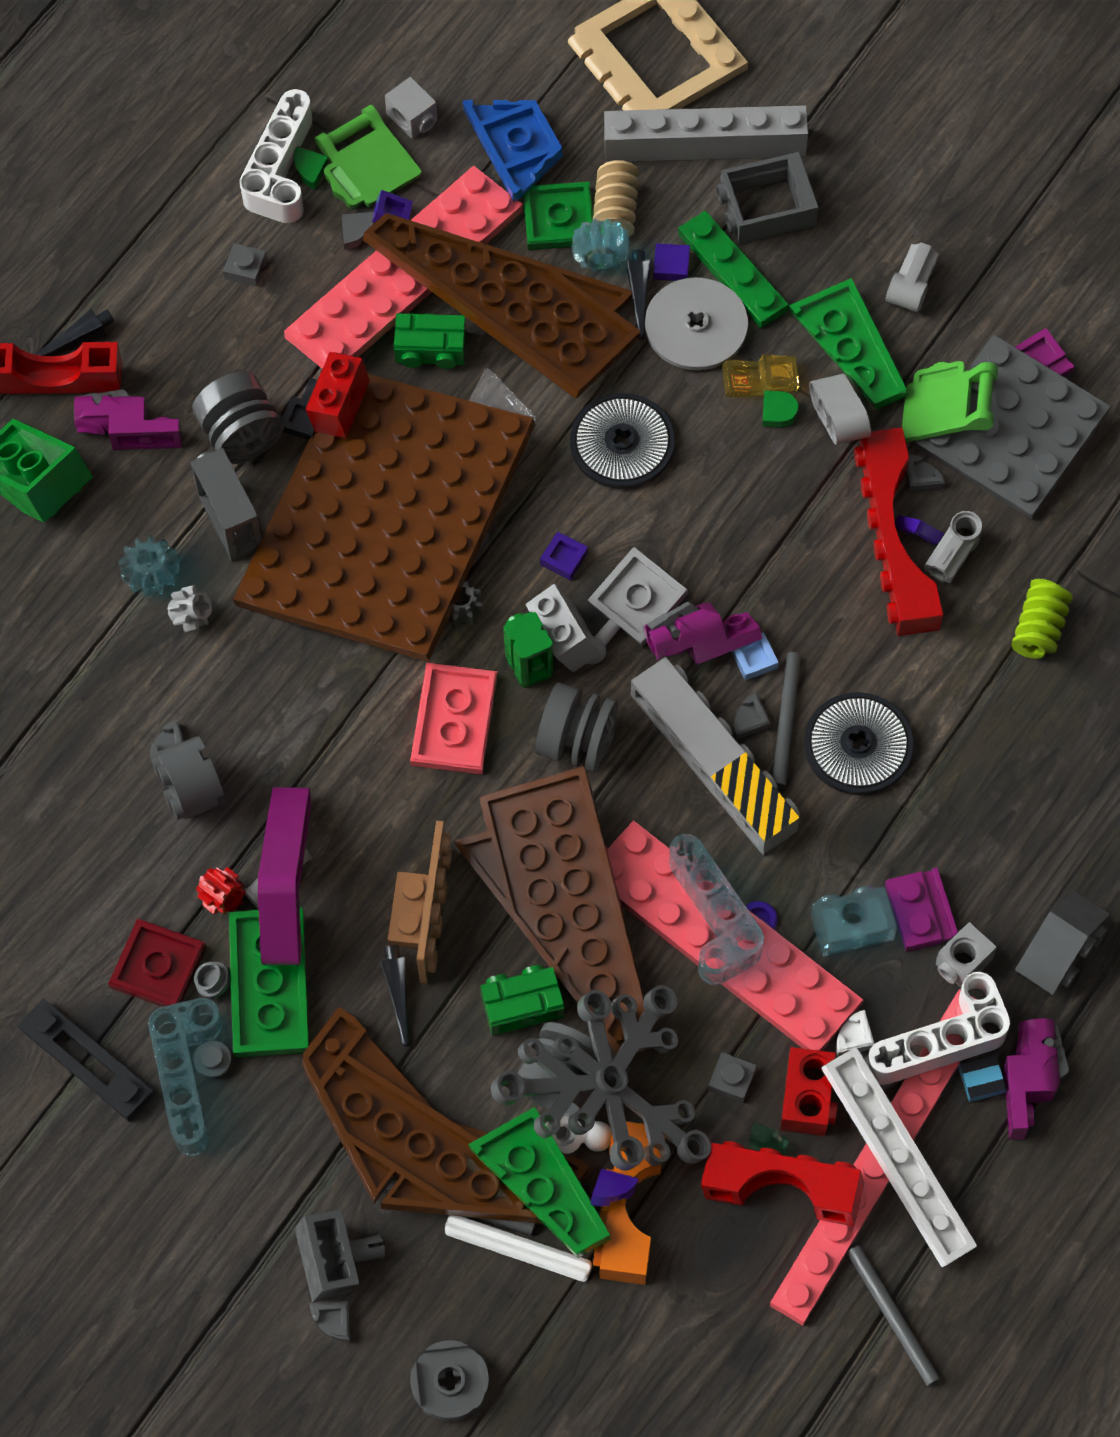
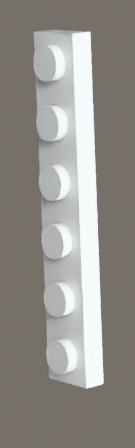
M857 1047L824 1065L821 1069L941 1267L948 1265L977 1247Z

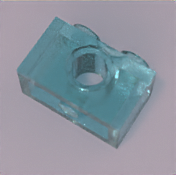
M864 886L846 896L838 897L836 894L823 896L816 903L812 904L811 919L822 957L894 940L897 926L885 887L874 889L873 886ZM848 913H854L862 920L853 924L847 922L843 916Z

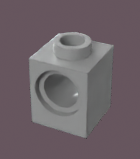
M411 77L385 95L386 114L411 139L421 132L429 131L435 122L438 121L436 101Z
M969 922L938 952L936 960L937 970L947 982L951 984L956 983L962 987L967 975L973 972H981L993 960L997 947ZM966 953L973 961L967 964L960 963L955 959L954 955Z

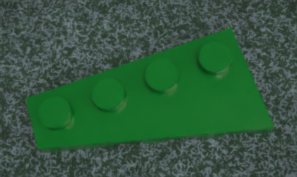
M852 278L789 305L793 316L875 409L908 396L907 389Z
M535 1107L468 1144L470 1150L577 1258L611 1239L610 1233L594 1206L590 1205L591 1201L552 1136L550 1138H542L536 1134L534 1121L540 1115Z

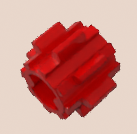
M218 867L216 869H208L207 873L200 877L199 886L196 887V891L199 893L197 897L203 901L202 905L214 915L218 911L222 914L234 912L243 903L242 899L246 895V891L243 889L244 884L239 881L240 876L229 867H226L224 871Z

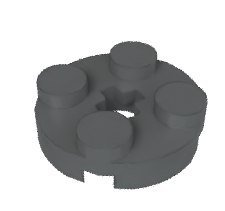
M454 1340L440 1341L429 1346L424 1351V1354L419 1357L417 1363L415 1362L410 1377L411 1389L415 1401L427 1416L441 1421L462 1420L482 1407L489 1389L488 1369L484 1359L473 1349L469 1348L468 1345ZM453 1371V1375L456 1378L461 1377V1383L456 1384L455 1389L448 1391L446 1386L439 1385V1380L445 1378V1372Z

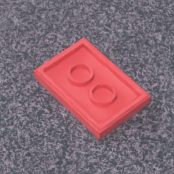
M426 663L410 759L411 766L483 774L498 671Z

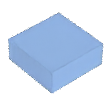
M761 633L763 639L731 651L745 681L778 668V660L764 633Z

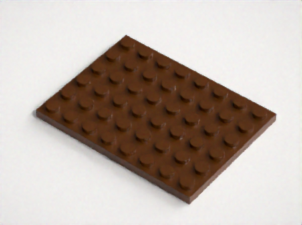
M368 374L370 382L347 438L315 432L314 437L309 439L262 537V542L259 543L234 595L233 601L237 607L429 662L534 430L535 422L534 418Z

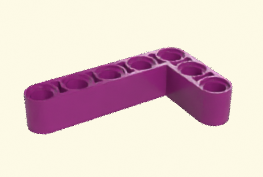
M273 787L258 873V911L262 965H300L299 889L310 821V788Z

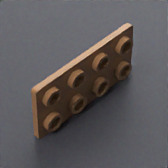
M437 820L429 875L397 872L388 933L389 946L398 945L399 947L418 949L417 966L420 983L424 984L428 983L429 973H436L438 960L436 938L441 937L443 924L441 903L445 904L448 886V882H445L446 869L450 870L452 861L451 834L445 833L444 821Z

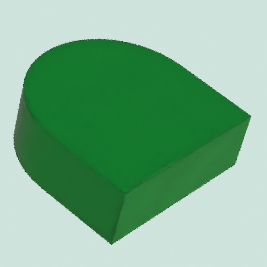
M764 390L762 427H787L796 420L798 414V402L795 397L784 391Z

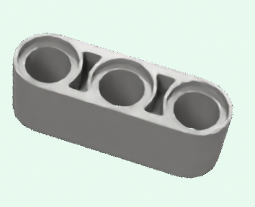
M844 373L809 382L813 406L835 445L871 436L870 422L866 409Z

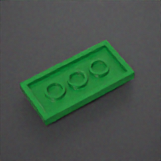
M300 907V965H262L259 911L229 912L233 1054L235 1058L304 1053L309 1046L303 907Z

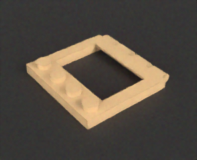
M622 0L576 26L575 34L568 39V44L580 59H586L585 65L600 83L604 82L603 87L619 106L623 105L622 110L681 109L748 70V61L696 0ZM655 5L666 11L675 27L686 35L691 41L690 45L710 64V68L658 98L655 97L605 36L608 32Z

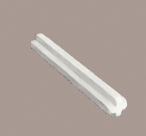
M450 1215L445 1225V1234L450 1237L582 1282L588 1279L592 1269V1262L588 1259L577 1258L573 1254L462 1216Z

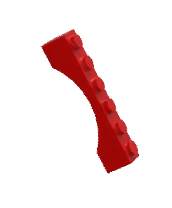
M903 427L871 431L870 437L860 439L859 447H854V456L857 468H863L864 477L861 478L862 496L864 499L869 498L871 508L867 509L868 525L870 530H876L877 540L873 542L876 561L882 560L884 571L880 572V582L883 593L889 592L891 602L887 603L889 624H895L898 636L939 631L943 613L937 585L910 559L900 542L894 523L893 501L899 485L906 476L909 461Z

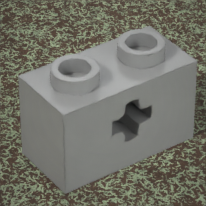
M555 584L525 604L529 612H536L540 618L543 630L547 631L553 642V653L556 658L572 672H575L602 653L571 598Z

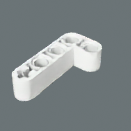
M293 89L282 95L240 178V188L245 208L253 213L282 223L296 222L301 218L304 211L300 186L293 180L285 178L294 161L295 149L297 146L301 147L313 121L309 96L302 90ZM286 200H292L291 202H288V203H284V202H283V201H286Z
M973 972L967 975L959 995L962 1015L875 1043L870 1049L867 1065L877 1082L881 1085L894 1083L999 1048L1005 1041L1010 1020L992 977L983 972ZM975 988L980 989L986 994V998L981 1000L974 999L969 995L968 991ZM987 1022L994 1023L999 1027L1000 1032L996 1034L987 1033L982 1028V1024ZM958 1034L964 1039L965 1043L957 1046L948 1042L946 1036ZM915 1045H921L927 1048L930 1054L925 1057H918L912 1053L910 1048ZM883 1058L885 1063L891 1062L890 1067H886L883 1062L878 1063V1059Z

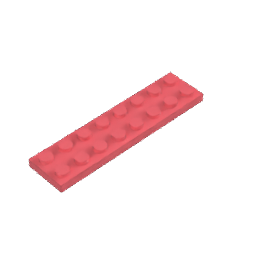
M472 166L411 221L487 244L523 212V204L519 201L513 202L507 191L478 168ZM376 250L284 330L285 339L323 369L330 351L359 357L395 325L396 313L408 314L432 291Z
M634 820L607 849L621 906L801 1048L822 1051L840 1031L844 1023L862 1005L863 999Z

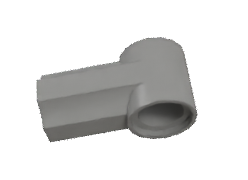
M921 242L919 244H911L899 273H895L891 280L885 298L886 302L917 313L919 312L927 293V283L933 273L939 253L933 250L932 246Z
M961 511L952 518L950 527L924 565V569L930 573L931 577L940 582H952L970 552L978 546L982 531L980 517L970 511ZM960 528L969 529L973 533V535L962 536L957 532V530Z

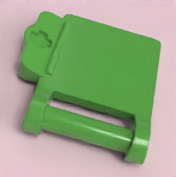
M372 105L362 109L361 115L329 134L323 132L314 138L320 151L332 162L325 167L324 174L327 182L331 185L333 196L342 200L349 209H356L363 203L367 207H371L376 204L381 190L393 194L421 176L419 166L387 128ZM369 125L374 129L371 133L337 152L335 145Z
M956 361L953 363L938 362L929 368L918 370L914 374L913 383L908 384L906 387L908 396L905 397L902 421L906 443L964 430H989L994 425V414L991 412L993 382L998 378V366L994 363L984 362L967 371L962 361ZM972 382L979 383L977 411L969 415Z

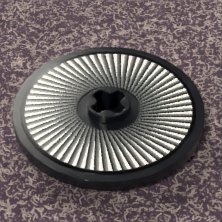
M628 393L606 395L589 403L576 417L570 434L571 453L579 469L594 482L618 489L638 487L658 477L668 466L673 455L675 443L674 430L666 413L651 400ZM616 437L628 438V444L624 445L622 442L616 444Z
M853 692L831 698L814 712L805 731L804 749L811 769L825 784L843 793L867 795L885 790L902 777L911 761L913 735L907 719L892 703L873 694ZM859 737L865 739V746L861 745L859 749L853 748V741H857Z

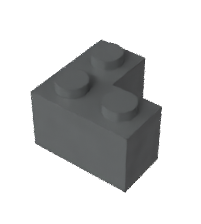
M1072 890L1049 912L1015 970L1052 995L1062 985L1068 988L1080 970L1075 967L1080 956L1086 959L1093 948L1098 947L1108 932V929L1103 925L1110 914Z

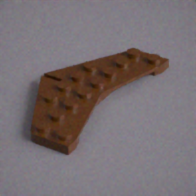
M338 1007L303 1054V1069L373 1203L377 1202L394 1177H396L398 1180L381 1202V1209L543 1224L470 1150L468 1144L488 1133L455 1123L435 1111L369 1038L367 1030L353 1015ZM562 1153L579 1183H581L589 1172V1165L572 1155Z

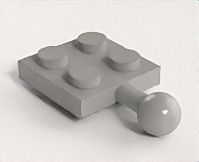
M635 547L630 550L588 599L590 605L609 620L593 636L602 653L586 664H597L604 659L606 645L619 629L623 630L643 647L647 643L643 625L677 608L689 594L684 586Z

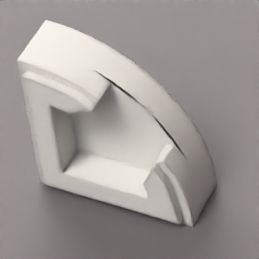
M865 1010L853 1014L839 1031L836 1043L837 1057L855 1047L861 1052L870 1050L874 1045Z

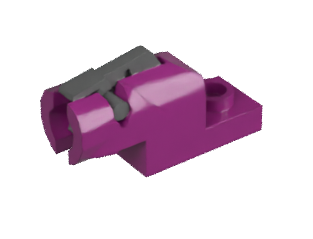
M124 389L75 397L74 419L77 433L86 432L105 435V432H108L113 450L182 448V432L179 419L157 417L154 420H148V409L144 397L129 396Z
M686 602L667 614H662L643 625L648 646L652 654H655L656 660L666 656L682 654L686 650L697 665L763 639L760 627L748 612L731 615L722 621L720 614L710 602L697 606L691 602Z
M1040 1018L1020 1022L1019 1027H1017L1016 1055L1006 1057L1003 1073L1007 1089L1005 1097L1009 1140L1025 1139L1028 1127L1034 1126L1033 1105L1026 1103L1052 1101L1060 1085V1080L1069 1072L1059 1029L1053 1019Z

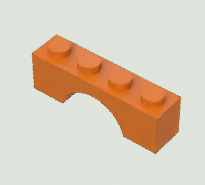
M626 1121L629 1136L639 1140L643 1148L648 1145L644 1124ZM611 1134V1140H610L609 1155H610V1149H611L612 1145L614 1144L612 1134ZM653 1147V1153L656 1157L660 1158L659 1150ZM620 1151L622 1157L627 1161L626 1154ZM644 1158L639 1165L631 1170L624 1171L615 1166L614 1169L606 1170L638 1178L639 1184L649 1177L660 1175L662 1164L653 1166ZM623 1198L611 1202L610 1206H601L600 1218L610 1233L611 1239L595 1248L593 1266L600 1267V1279L645 1285L651 1237L642 1233L631 1222L625 1206L627 1199Z

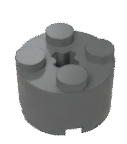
M199 736L159 751L157 756L150 758L158 779L161 778L164 787L168 786V789L163 791V795L170 811L174 812L177 820L182 818L187 820L226 804L222 797L224 796L223 789L210 758L203 757L201 750L205 749V746Z

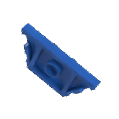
M473 100L462 101L463 111L513 202L518 201L563 157L562 146L536 100H519L517 102L493 100V105H474Z

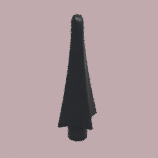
M640 249L633 250L632 260H627V274L631 292L633 293L632 299L636 328L641 331L639 339H643L645 336V306L651 260H645V251Z
M90 308L72 326L35 353V355L53 356L81 345L83 342H90L105 337L107 334L103 327L115 320L108 309L95 315L92 308Z
M390 945L384 947L386 960H380L394 1007L402 1046L407 1047L410 1043L406 1003L407 962L406 956L400 958L399 946Z

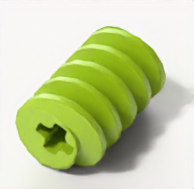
M1034 579L1031 580V588L1028 589L1027 600L1024 602L1023 612L1020 614L1019 625L1016 627L1015 637L1012 640L1011 646L1014 651L1026 658L1041 659L1045 654H1052L1057 651L1058 645L1055 641L1061 638L1062 633L1059 629L1065 625L1063 617L1068 615L1069 607L1066 604L1072 602L1073 595L1050 580Z

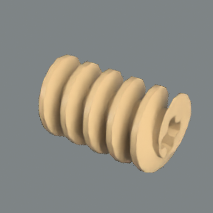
M614 160L606 162L597 170V192L595 193L592 225L596 231L607 237L627 238L634 234L635 226L633 223L636 217L634 211H636L637 206L635 200L638 194L636 188H638L639 183L637 179L639 169L630 162Z

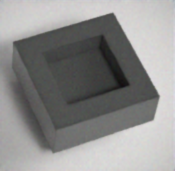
M233 243L223 270L224 278L257 286L267 259L266 251Z
M721 1052L708 1085V1090L744 1103L757 1065Z

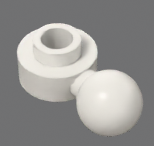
M565 1114L560 1121V1127L565 1126L567 1129L565 1137L557 1139L556 1133L552 1136L562 1153L569 1154L574 1152L581 1143H585L592 1151L600 1152L610 1146L612 1132L606 1123L595 1121L593 1128L587 1133L576 1135L568 1126L570 1115ZM547 1121L545 1125L548 1130H551V1125Z

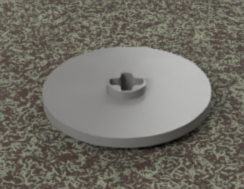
M685 278L670 283L653 297L645 316V331L653 350L666 362L687 370H707L728 362L739 352L747 336L748 316L744 304L729 287L707 278ZM691 320L696 323L700 320L703 321L702 327H700L699 325L691 327Z

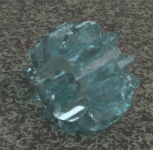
M594 218L592 223L582 222L581 228L574 230L572 244L574 260L580 262L581 268L591 267L593 272L598 269H603L607 272L610 267L620 268L621 262L627 261L629 254V235L627 230L622 228L621 222L611 223L609 218L604 221H598Z
M150 534L147 542L142 543L136 537L134 541L136 547L125 546L123 550L125 557L119 558L122 581L125 584L130 583V589L134 593L143 588L144 595L147 597L151 594L152 589H157L163 595V585L174 586V575L179 574L180 566L177 562V552L174 548H169V544L165 539L156 543L155 538Z

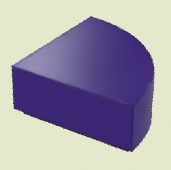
M898 515L895 521L897 530L907 535L909 533L915 534L924 539V542L933 545L939 544L944 536L943 532L919 519Z
M601 1168L590 1205L610 1206L611 1202L623 1198L625 1200L629 1199L636 1191L638 1178Z

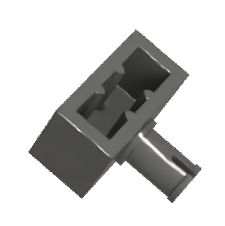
M341 1209L304 1216L295 1228L312 1303L349 1296L359 1285L355 1263L383 1259L385 1257L384 1245L378 1246V1243L383 1242L380 1234L349 1241Z

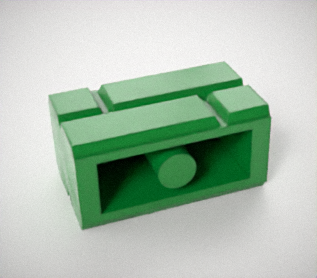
M396 313L394 336L395 363H401L408 368H417L422 364H436V366L442 369H451L456 365H464L466 344V320L464 315Z
M531 611L527 614L518 613L513 615L503 627L505 658L511 669L514 670L521 688H528L552 677L554 673L553 642L547 631L543 630V624L536 612Z
M533 965L525 968L522 971V975L508 978L506 974H498L486 980L487 984L480 985L481 997L492 1036L565 1017L564 1004L553 967L544 969L543 965Z

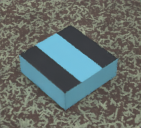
M995 1054L959 1063L958 1069L969 1102L1006 1092L1005 1082Z

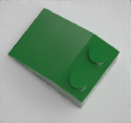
M14 418L0 430V495L24 514L45 523L93 478L76 447Z

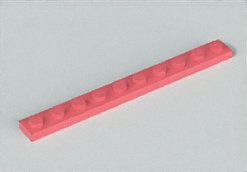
M960 989L940 1021L963 1014L959 1005ZM958 1034L946 1036L948 1042L957 1046L965 1043L964 1039ZM923 1048L919 1057H925L930 1054L927 1048ZM961 1061L906 1078L894 1096L891 1105L913 1141ZM867 1143L853 1164L862 1171L864 1180L855 1227L820 1220L770 1302V1307L804 1326L890 1182Z

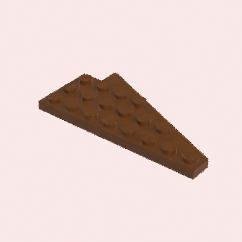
M385 213L364 232L363 241L575 399L639 339L641 331L618 314L631 301L633 293L628 289L389 213Z
M584 766L480 796L479 799L487 831L455 840L457 848L549 967L554 968L556 976L577 1003L581 997L591 990L604 992L609 997L611 1004L620 995L627 994L632 996L637 1003L635 1014L638 1021L645 1011L644 993L587 769ZM620 1002L622 1010L628 1012L627 1006ZM588 1005L590 1011L595 1014L593 1007ZM610 1012L603 1021L608 1043L617 1053L625 1042L621 1020L617 1019ZM655 1049L638 1050L634 1056L654 1051Z

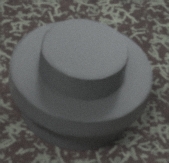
M206 962L196 970L194 975L197 991L202 996L210 999L221 996L227 990L231 981L229 969L220 962Z
M207 1041L196 1049L193 1056L194 1066L197 1072L206 1078L220 1077L228 1071L231 1065L230 1051L221 1042Z

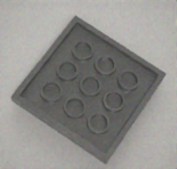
M993 334L967 370L970 371L984 362L994 363L998 366V378L993 382L991 412L994 414L993 427L989 430H964L915 441V447L1032 520L1110 412V405ZM972 382L969 415L977 411L979 383Z

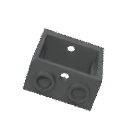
M799 152L721 170L720 184L716 185V194L720 205H726L728 211L725 213L727 228L730 233L735 232L738 244L817 225L818 205ZM787 180L796 206L795 209L744 221L734 192Z
M221 448L216 451H207L200 454L195 460L190 461L197 494L232 562L255 552L259 543L262 542L258 516L224 449Z

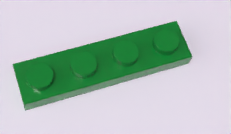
M706 211L678 227L679 237L686 245H690L693 253L720 283L733 290L744 304L747 314L760 329L788 311V303Z

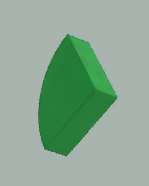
M297 146L294 153L295 168L304 184L312 189L316 188L325 167L328 165V157Z

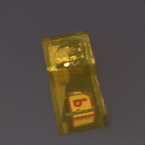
M762 355L758 362L725 360L722 365L725 397L764 396V390L790 392L799 388L795 356Z

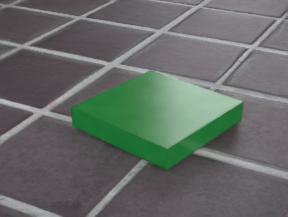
M590 182L534 185L523 195L528 250L595 246Z

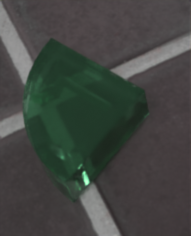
M753 1123L749 1142L750 1148L758 1150L770 1148L779 1151L782 1155L786 1154L789 1140L785 1135L770 1127Z

